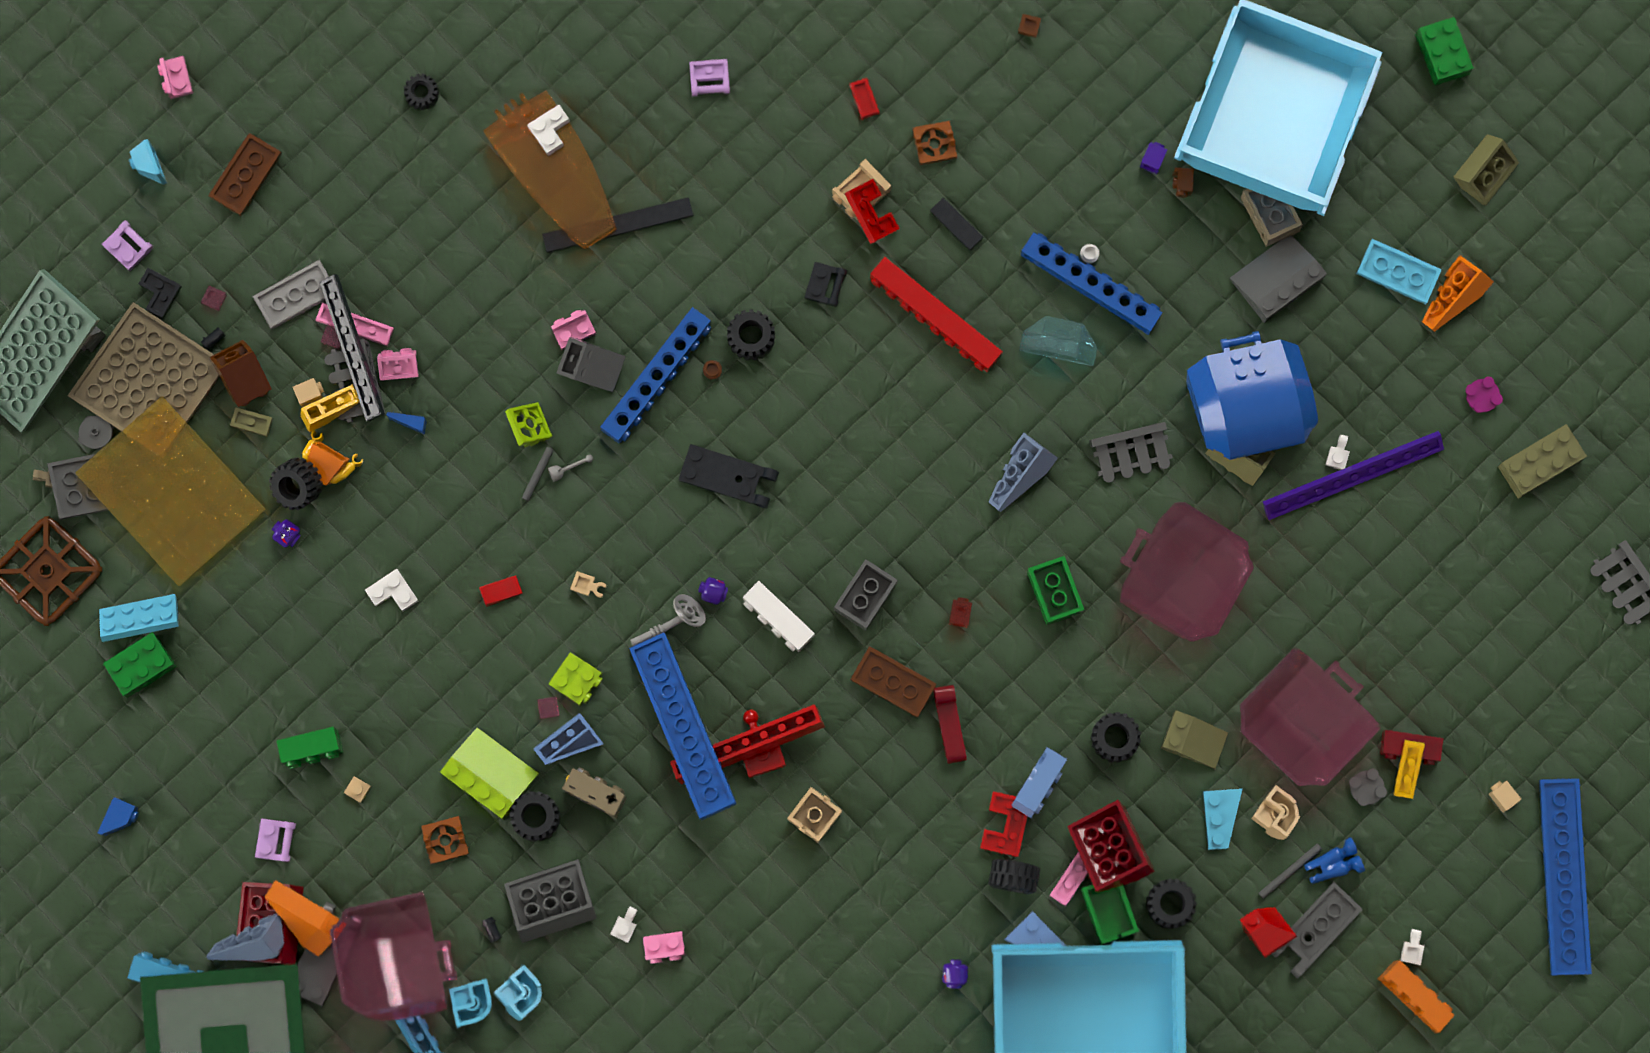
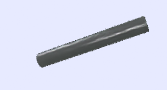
M546 448L522 499L529 501L554 451L553 449Z

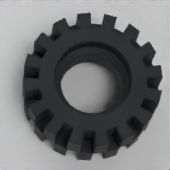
M418 73L416 77L411 76L410 80L406 81V86L404 85L405 98L414 109H429L430 105L434 106L435 101L438 100V87L435 80L429 75L427 77L426 74L422 73V76H420ZM420 85L426 86L428 88V95L424 98H417L414 95L416 87Z

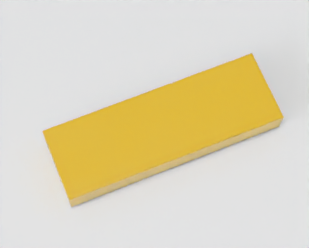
M1404 741L1393 792L1394 796L1413 799L1425 746L1424 743Z

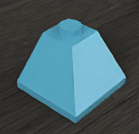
M148 139L142 141L130 151L132 158L129 159L132 169H136L139 174L161 184L167 183L155 149Z

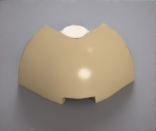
M1275 785L1251 819L1265 828V833L1269 836L1283 840L1293 830L1300 816L1295 799Z

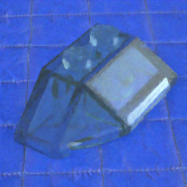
M1045 316L1023 331L1019 351L1094 366L1097 346L1083 323Z

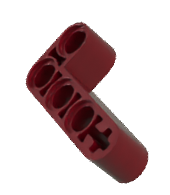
M954 685L936 687L933 692L947 764L967 761Z

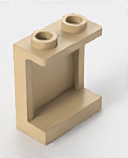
M866 159L860 163V167L837 188L834 187L832 189V198L839 205L841 203L844 205L846 213L851 218L855 217L857 219L844 193L874 178L882 196L870 201L871 205L874 206L891 191V185Z

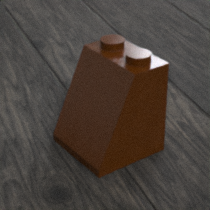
M244 340L209 357L232 400L238 407L248 405L251 400L265 396L268 391L272 390L253 350Z

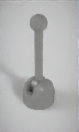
M587 455L585 459L564 468L557 465L549 467L548 471L553 482L560 480L563 477L564 471L585 462H592L593 456Z

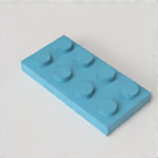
M1372 239L1356 274L1426 305L1442 269Z
M175 594L99 609L100 637L102 642L179 627L177 597Z

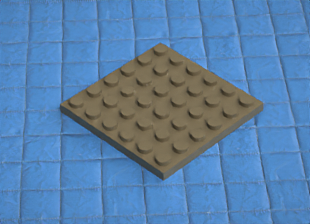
M133 302L70 391L68 397L161 458H164L220 376L209 358L214 354Z

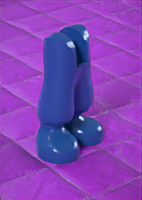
M1351 837L1345 840L1343 848H1333L1304 865L1306 871L1315 869L1317 866H1320L1323 873H1318L1309 878L1312 884L1347 875L1351 869L1358 873L1365 872L1359 855L1343 861V858L1357 854V848Z

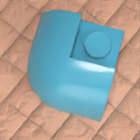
M523 965L493 994L506 1007V1011L520 1021L538 1005L542 992L537 978Z
M487 979L449 989L457 1027L481 1021L489 1014L491 995Z

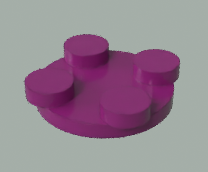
M1492 377L1476 380L1465 388L1467 402L1477 413L1489 412L1503 401L1499 388L1494 383Z

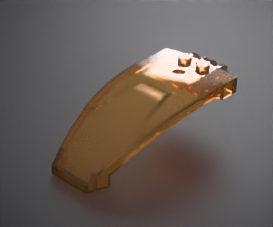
M547 91L540 93L530 100H527L524 94L521 93L519 96L524 104L518 106L516 101L510 100L514 108L512 111L509 105L505 103L504 109L508 113L505 116H502L501 112L496 109L494 113L499 120L484 129L483 132L504 163L532 198L569 235L572 241L587 249L617 229L598 175L570 123L555 131L564 146L549 156L546 154L527 124L557 105Z

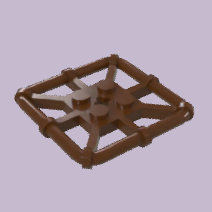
M44 516L20 540L17 539L14 542L15 545L0 559V586L14 598L13 601L16 604H20L36 621L44 626H50L74 602L77 603L80 600L79 597L97 580L100 572H102V567L97 559L80 544V540L70 535L56 520L50 518V516ZM50 526L69 543L59 554L50 548ZM43 527V546L33 555L25 545ZM72 549H75L92 566L70 567L63 558ZM20 550L30 558L22 568L2 569ZM44 566L46 568L51 567L49 575H42L44 572L42 568ZM92 572L74 592L62 583L71 573ZM22 574L30 583L19 593L1 575ZM34 587L43 594V616L25 599V596ZM60 587L69 597L49 616V596Z

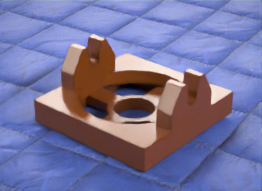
M950 121L913 127L920 165L957 158L955 139ZM935 129L943 131L948 138L940 139L936 136ZM929 131L930 138L927 142L921 143L922 136ZM932 139H938L940 146L932 148L929 142ZM949 144L947 151L940 155L939 150L942 145ZM929 148L934 152V156L927 155L923 149Z
M459 816L421 826L431 864L469 854ZM445 826L453 827L458 834L450 835L446 832ZM439 827L440 835L438 839L430 841L432 833ZM443 835H449L451 838V842L447 846H443L440 843V838ZM459 840L458 848L452 853L450 846L453 844V841ZM440 845L445 849L446 855L437 853L432 847Z

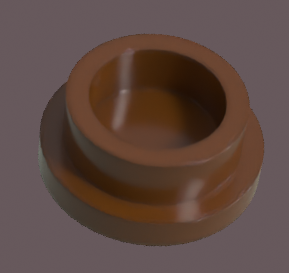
M710 360L704 364L703 373L708 379H717L722 373V367L719 362Z

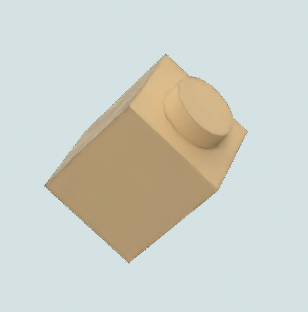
M314 378L293 386V390L302 408L323 398L321 393L324 392L321 383L316 382Z
M1498 781L1491 787L1493 791L1489 793V796L1502 812L1507 811L1521 800L1508 781L1503 783Z

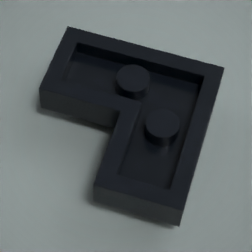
M150 268L146 269L138 283L141 287L154 293L146 310L164 319L182 286Z

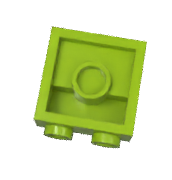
M570 652L549 682V685L581 706L582 703L586 704L592 696L590 694L593 687L597 688L603 678H601L602 673Z

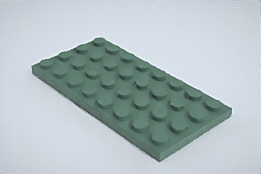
M45 269L39 270L0 330V414L21 433L26 431L100 321L92 311Z

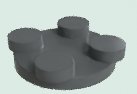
M87 416L79 427L78 441L81 445L90 449L105 451L109 446L108 443L111 441L114 426L99 416Z
M1372 768L1368 771L1359 772L1349 780L1351 794L1361 806L1374 804L1387 795V789L1376 769Z

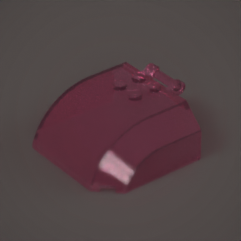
M1175 502L1159 519L1151 534L1140 528L1137 529L1135 532L1136 536L1127 553L1120 559V563L1131 568L1122 586L1120 603L1166 631L1193 642L1218 634L1254 566L1253 562L1250 561L1249 546L1246 540L1186 502ZM1143 539L1147 540L1136 562L1131 561Z
M1295 646L1240 704L1241 733L1298 786H1326L1380 730L1381 725L1354 698L1364 686L1361 683L1358 684L1349 676L1336 660L1325 671L1311 657ZM1333 671L1353 689L1350 693L1330 676Z
M424 892L350 907L344 910L340 920L330 929L341 997L344 1005L364 1017L374 1020H399L447 1009L442 981H452L457 979L458 976L453 966L450 951L452 948L451 941H434ZM439 950L443 951L446 972H440L437 951Z

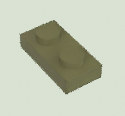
M236 407L230 426L268 437L273 418Z

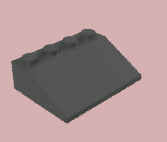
M1292 236L1280 240L1229 279L1265 323L1321 282L1327 273Z
M579 860L504 884L522 943L597 919Z

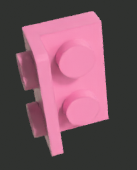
M181 56L166 61L163 58L159 59L161 65H158L160 76H164L165 80L162 83L164 93H168L171 99L192 94L193 91L184 57Z
M577 310L571 314V317L565 320L564 318L558 319L551 326L562 350L566 348L569 337L585 340L596 334L586 310L582 312Z
M411 348L401 349L400 352L384 350L381 354H378L377 361L380 380L418 377L416 350Z
M682 931L643 937L646 961L650 960V964L660 963L662 958H669L670 961L680 960L681 956L685 955Z

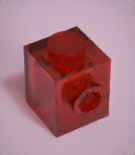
M960 597L957 600L953 599L949 625L968 628L972 603L968 602L969 599Z

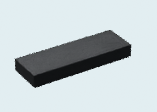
M944 197L930 210L969 251L983 239V236Z

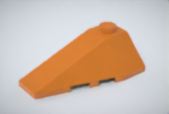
M1459 256L1445 274L1447 278L1443 286H1439L1437 290L1439 294L1436 300L1431 302L1422 320V323L1434 332L1482 297L1494 282L1482 270L1462 256Z
M276 880L265 895V899L283 919L288 929L293 932L301 946L318 957L335 940L345 922Z

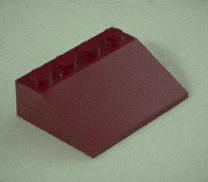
M1119 799L1067 826L1097 893L1136 882L1155 872L1127 809Z
M242 883L237 936L244 931V928L248 926L254 928L259 925V920L277 914L265 899V895L272 886L271 883ZM283 884L303 896L304 887ZM281 918L284 944L279 950L278 956L262 961H237L295 964L298 939Z

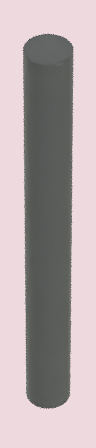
M1316 844L1262 889L1258 893L1260 897L1264 899L1322 850L1320 845Z

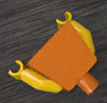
M316 430L311 432L312 440L308 441L302 452V458L306 459L307 463L309 461L313 463L312 466L318 469L317 473L321 474L322 478L320 481L326 486L346 479L355 470V467H360L363 464V459L358 463L354 461L358 454L352 456L350 463V459L323 444L324 438L322 433L318 438H314L317 433Z

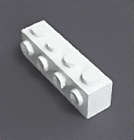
M760 581L743 596L745 601L743 605L751 612L754 610L759 615L757 618L764 625L768 623L773 628L771 631L778 638L782 636L787 641L785 644L790 650L794 651L796 649L800 652L815 636V633Z

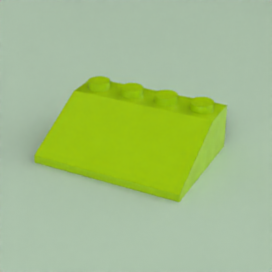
M478 728L473 731L440 771L442 775L503 820L512 810L511 807L515 804V800L522 797V794L526 792L539 774Z

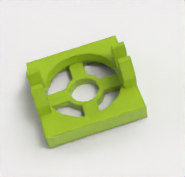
M539 402L509 408L505 411L519 446H533L540 441L548 440L552 437ZM523 414V421L518 423L517 416ZM526 419H531L533 421V428L529 427L526 424ZM537 425H540L539 434L536 432ZM521 428L528 430L531 437L524 435L521 432Z

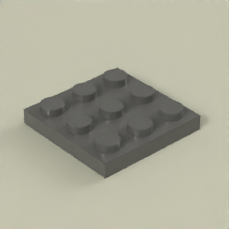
M105 452L47 463L59 520L117 509Z

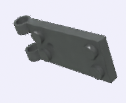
M1333 882L1291 927L1297 937L1273 952L1272 955L1277 958L1287 946L1294 951L1301 960L1290 972L1296 978H1299L1363 909ZM1308 934L1311 936L1312 939L1310 942L1305 941V935Z
M326 902L323 909L334 914L336 906ZM353 914L347 929L342 928L333 941L332 947H327L319 957L305 948L298 963L301 997L321 1006L324 1005L361 925L362 917Z

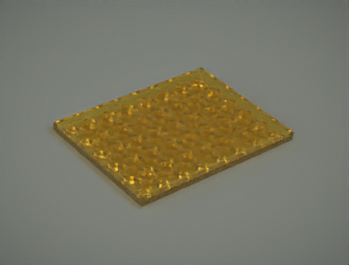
M163 396L75 472L179 587L266 510Z

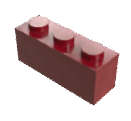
M1384 730L1382 732L1380 755H1385V759L1396 760L1397 757L1401 758L1404 741L1408 740L1424 743L1425 746L1421 760L1423 764L1434 766L1435 763L1441 761L1443 738Z

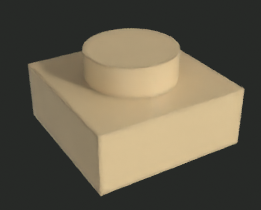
M354 776L344 793L362 803L371 786Z

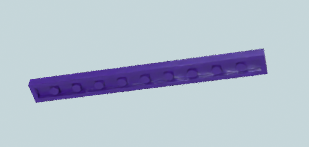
M1436 431L1263 501L1266 517L1268 520H1271L1444 450L1442 436L1439 431Z

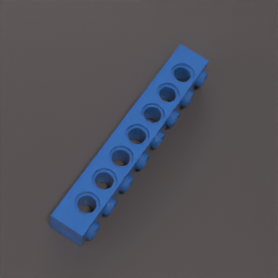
M1033 232L1022 249L1020 256L1147 335L1151 333L1163 313L1157 305L1153 303L1148 304L1141 295L1130 293L1123 284L1114 283L1107 274L1098 273L1091 264L1086 263L1085 265L1079 261L1080 258L1075 254L1070 253L1069 255L1063 251L1064 248L1059 244L1054 243L1053 245L1047 241L1048 239L1040 233L1037 235ZM1047 249L1049 254L1042 256L1039 250ZM1063 259L1065 261V265L1058 266L1055 263V260ZM1075 268L1079 269L1081 271V275L1074 276L1071 273V270ZM1091 278L1095 279L1097 281V285L1090 286L1087 283V280ZM1107 288L1111 289L1113 291V295L1106 296L1103 290ZM1123 298L1127 299L1129 301V305L1122 306L1119 300ZM1139 308L1143 309L1145 311V315L1138 316L1135 310Z
M691 308L600 426L601 431L619 444L622 440L625 442L631 434V428L634 425L637 426L643 419L641 415L644 411L651 409L654 404V398L657 395L660 396L666 389L664 385L667 381H672L675 378L677 368L680 365L684 366L689 359L687 355L690 351L694 352L700 345V338L707 336L712 329L710 327V319L695 308ZM695 328L697 333L690 336L687 334V330ZM678 343L686 345L685 349L681 351L677 350L675 346ZM666 358H673L674 363L668 366L664 364V360ZM657 372L663 375L662 379L658 381L652 378ZM645 387L651 389V393L647 396L641 394V390ZM634 402L640 405L639 409L635 411L629 408L630 404ZM622 417L628 419V423L624 426L618 424V420Z

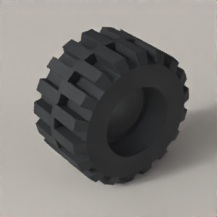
M749 309V312L744 310L741 311L740 315L737 313L734 316L735 318L729 322L730 325L727 329L729 347L739 358L744 357L748 361L749 359L755 361L758 357L762 359L766 353L768 354L771 351V347L773 348L775 329L772 321L768 319L766 314L762 315L761 311L758 310L757 312H754L753 309ZM755 326L762 331L763 335L758 343L746 344L740 339V332L745 327Z
M295 457L281 464L271 473L272 477L269 478L271 485L269 487L273 491L272 496L273 498L276 497L278 504L282 503V507H289V510H300L319 497V494L322 492L320 487L323 486V482L320 481L322 477L321 474L317 473L318 469L312 466L313 463L310 461L307 463L306 459ZM292 478L299 484L300 490L294 485Z
M1120 712L1109 713L1101 717L1093 727L1091 735L1092 747L1095 748V753L1099 754L1103 760L1106 759L1108 762L1116 763L1125 761L1139 748L1141 731H1139V726L1134 722V719L1132 717L1129 718L1127 714H1120ZM1113 726L1122 728L1127 734L1126 744L1119 749L1110 747L1105 741L1107 729Z
M532 791L528 794H522V797L515 800V804L511 807L510 817L511 825L517 834L526 840L537 842L543 841L547 837L550 838L552 833L556 832L557 826L560 823V812L557 804L550 796L542 792ZM533 805L541 806L547 814L545 823L538 828H531L524 821L525 811Z
M996 859L992 861L988 884L1001 890L1033 894L1037 892L1040 868L1027 863Z
M1166 879L1157 883L1149 891L1146 899V910H1148V915L1155 924H1159L1162 928L1173 929L1185 925L1192 919L1196 912L1197 902L1195 901L1196 895L1192 892L1193 889L1188 887L1187 883L1181 882L1179 879ZM1168 892L1176 893L1182 900V909L1176 915H1167L1160 907L1161 897Z

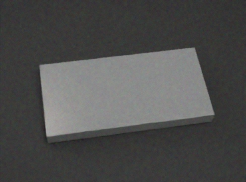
M320 260L254 295L253 298L271 330L325 301L320 282L329 276Z

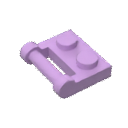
M727 59L690 62L692 96L705 93H730ZM723 80V85L697 87V82Z
M127 221L122 222L118 229L102 243L129 271L153 248L149 242L146 243L130 227ZM124 233L141 247L139 252L121 237Z
M261 819L255 857L290 862L291 856H289L292 833L296 823ZM280 828H285L282 853L279 855L276 853Z

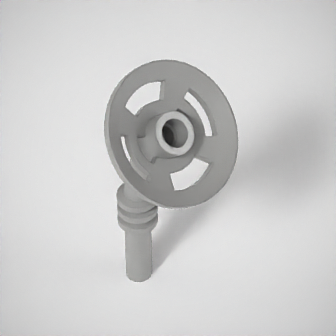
M685 594L677 595L674 598L673 605L678 616L663 625L658 624V627L654 626V629L650 628V631L631 639L630 642L632 646L638 645L668 631L683 621L693 627H700L706 620L704 610L692 597ZM694 609L696 610L699 617L695 616Z

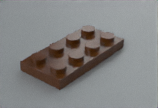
M249 133L208 196L242 216L282 155L281 151Z
M870 646L850 679L852 682L916 718L919 717L937 685Z

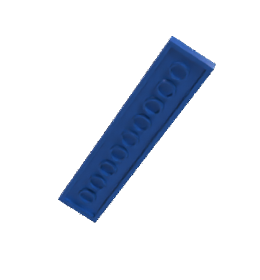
M659 634L629 648L700 820L736 805L735 798L666 634Z
M1579 779L1539 780L1551 975L1592 974Z

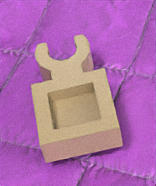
M577 571L570 590L589 596L590 592H594L597 597L603 598V594L598 593L597 589L599 587L606 588L607 585L603 582L594 583L595 577Z

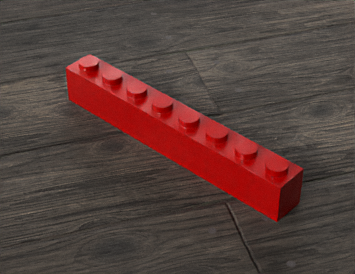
M886 257L870 273L871 283L877 288L882 287L886 291V295L892 300L897 299L901 303L900 306L907 312L912 311L920 323L924 324L925 322L930 326L929 329L938 336L940 334L945 338L944 341L953 348L955 346L959 349V354L965 359L970 358L974 361V366L980 371L985 370L988 372L1002 356V350Z
M814 704L712 746L721 767L724 768L825 728L820 712ZM676 760L671 761L676 779L680 784H684L685 782Z

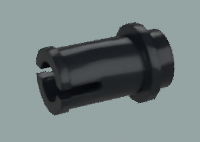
M217 327L206 338L203 337L201 343L207 350L213 349V346L226 335Z
M493 917L482 921V927L485 928L490 943L502 938L495 924L496 919L494 920Z

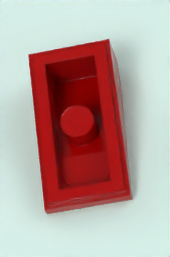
M516 575L479 587L486 607L523 594Z

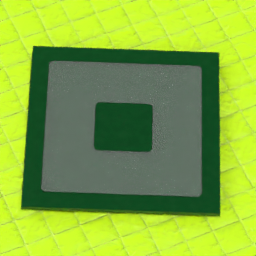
M298 964L140 977L146 1053H305Z

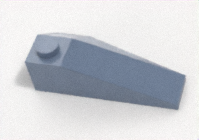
M1025 433L1022 434L1012 448L1010 462L1005 464L1003 468L1005 471L1003 478L997 482L989 500V503L1000 512L1041 479L1058 459Z
M278 914L259 920V925L251 928L248 926L244 928V931L237 937L233 934L217 942L206 956L207 959L262 961L268 958H275L280 953L279 950L284 944L281 917Z

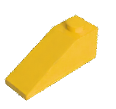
M353 384L301 408L300 417L309 432L328 424L360 403Z

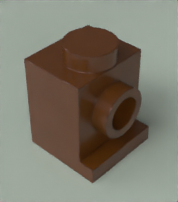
M1174 169L1173 176L1177 177H1173V188L1176 189L1177 197L1186 198L1188 195L1191 196L1194 169Z

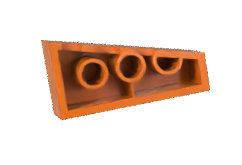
M1400 960L1392 962L1378 978L1383 985L1435 1033H1439L1455 1016L1451 1012L1453 1009L1447 1003H1442L1437 998L1438 995L1430 988L1428 989L1423 984L1424 982L1414 975Z

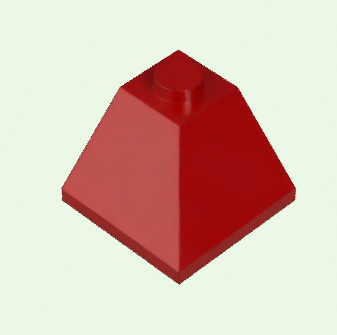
M1275 907L1255 909L1240 919L1244 932L1264 958L1297 937Z

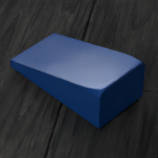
M392 412L387 413L388 419L421 434H425L427 421L424 417Z

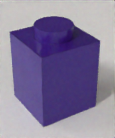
M1150 142L1140 167L1157 174L1168 149H1165L1164 145L1160 143Z

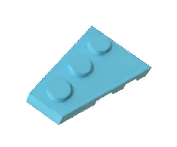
M1242 789L1203 792L1208 850L1228 849Z

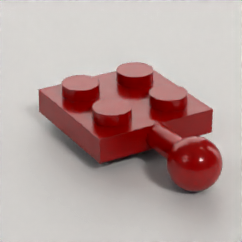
M747 710L743 715V720L750 726L751 730L758 727L756 723L758 721V714L754 710ZM780 746L744 759L749 778L786 767Z

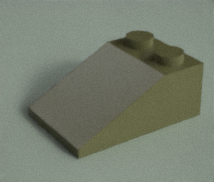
M1175 710L1160 749L1215 769L1228 732Z

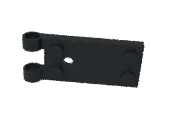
M690 444L678 480L767 509L770 498L755 494L760 477L776 482L779 471ZM737 476H741L743 480L742 482L737 483L735 481V478Z

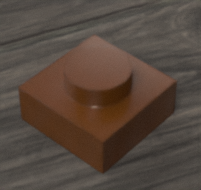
M1023 14L1018 33L1036 38L1041 18Z

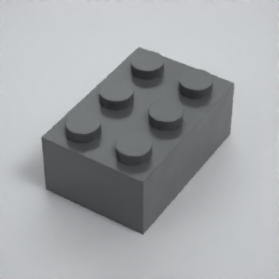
M865 559L834 606V611L867 631L897 585L898 580Z

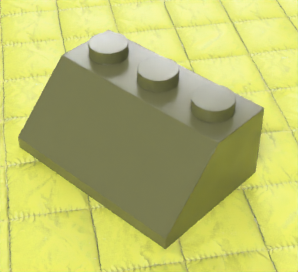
M1487 134L1455 174L1454 179L1464 191L1486 206L1519 164V161L1503 139Z
M1208 449L1205 454L1213 461L1220 463L1229 472L1236 474L1245 483L1253 486L1276 453L1267 451L1232 460L1224 457V454L1216 450Z

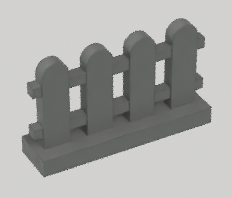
M361 339L360 342L384 410L370 344L365 339ZM332 349L331 354L326 355L324 360L327 365L335 366L336 372H332L329 375V381L333 384H339V389L341 390L345 388L344 382L352 380L349 368L341 370L340 364L346 362L343 351L337 352V349ZM361 404L355 405L338 418L351 423L353 422L352 418L363 416Z
M1162 422L1089 440L1090 447L1096 448L1093 456H1098L1101 471H1097L1098 476L1102 475L1105 482H1112L1115 478L1114 472L1121 471V475L1124 478H1130L1133 475L1132 468L1139 467L1140 471L1146 474L1152 469L1151 463L1158 462V466L1161 469H1167L1170 466L1169 459H1172L1173 456L1167 452L1165 440L1168 439V435H1163L1162 431L1167 429L1166 423ZM1151 433L1152 438L1145 440L1144 435ZM1126 439H1133V443L1126 444ZM1114 442L1115 447L1108 449L1107 444ZM1153 443L1156 457L1150 459L1147 444ZM1135 448L1138 462L1131 463L1128 449ZM1116 452L1119 466L1113 468L1109 453Z
M1625 540L1618 545L1620 549L1612 548L1610 550L1612 554L1599 561L1598 558L1594 560L1595 565L1591 567L1590 572L1595 577L1601 574L1604 576L1606 581L1601 585L1604 592L1612 590L1615 592L1617 597L1612 601L1615 608L1623 606L1626 608L1628 613L1623 617L1626 624L1635 622L1638 625L1641 623L1640 618L1650 612V598L1645 593L1647 590L1650 591V574ZM1624 559H1628L1630 562L1629 566L1625 564ZM1619 563L1623 570L1610 577L1607 570ZM1636 574L1641 578L1640 582L1634 577ZM1630 579L1634 586L1621 593L1618 586ZM1641 595L1645 602L1632 609L1629 602Z

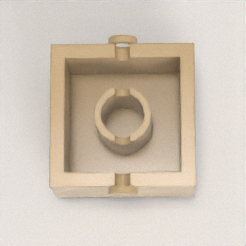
M811 787L787 819L799 828L800 831L819 843L840 816L842 810L830 802L831 799L826 795L822 796Z

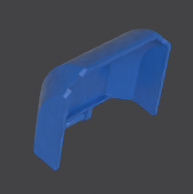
M1258 331L1252 332L1251 335L1229 340L1225 338L1220 340L1222 353L1205 356L1187 370V387L1206 448L1224 454V457L1229 460L1305 443L1308 435L1318 423L1312 386L1299 346L1281 339L1261 343ZM1254 342L1255 344L1253 346L1231 351L1229 349V347Z

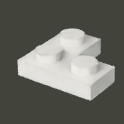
M557 105L527 125L549 156L564 146L555 131L569 123L570 120L561 106Z
M395 569L365 589L375 606L393 597L403 612L418 602V599L398 569Z

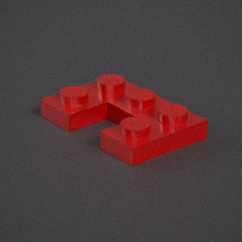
M874 178L844 193L870 244L900 229L891 212L878 218L870 201L882 196Z
M993 791L989 811L1007 815L1004 833L984 829L980 849L1013 857L1019 856L1027 815L1011 806L1016 796Z

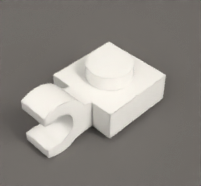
M1340 435L1337 446L1330 447L1326 466L1340 470L1345 468L1350 452L1344 450L1348 436Z
M629 907L624 919L618 917L611 935L629 942L637 926L632 923L637 909Z
M1411 930L1410 943L1404 942L1400 961L1421 965L1424 946L1419 945L1421 931Z

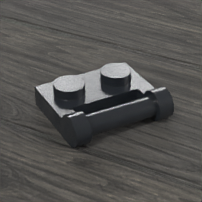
M815 262L805 299L837 307L842 282L848 271L843 268ZM831 274H835L837 276L830 298H827L825 295Z

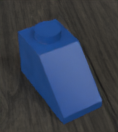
M114 797L98 834L106 836L131 826L132 822L135 823L138 818V807Z

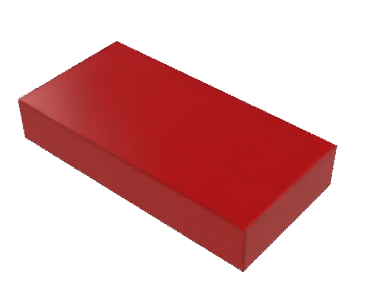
M864 78L850 83L849 86L861 119L880 114L868 79Z

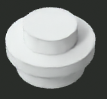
M1093 244L1083 246L1080 251L1081 259L1086 263L1095 262L1099 257L1098 248Z

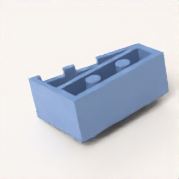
M578 713L533 749L546 765L603 745V742L583 716Z
M1047 747L1011 806L1030 818L1034 813L1038 814L1044 805L1041 801L1044 797L1048 799L1053 790L1051 788L1052 783H1057L1063 773L1060 770L1067 759Z
M1034 912L1004 939L1011 944L1060 943L1062 946H1066Z

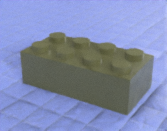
M1566 424L1505 460L1498 468L1519 499L1581 462L1587 455Z

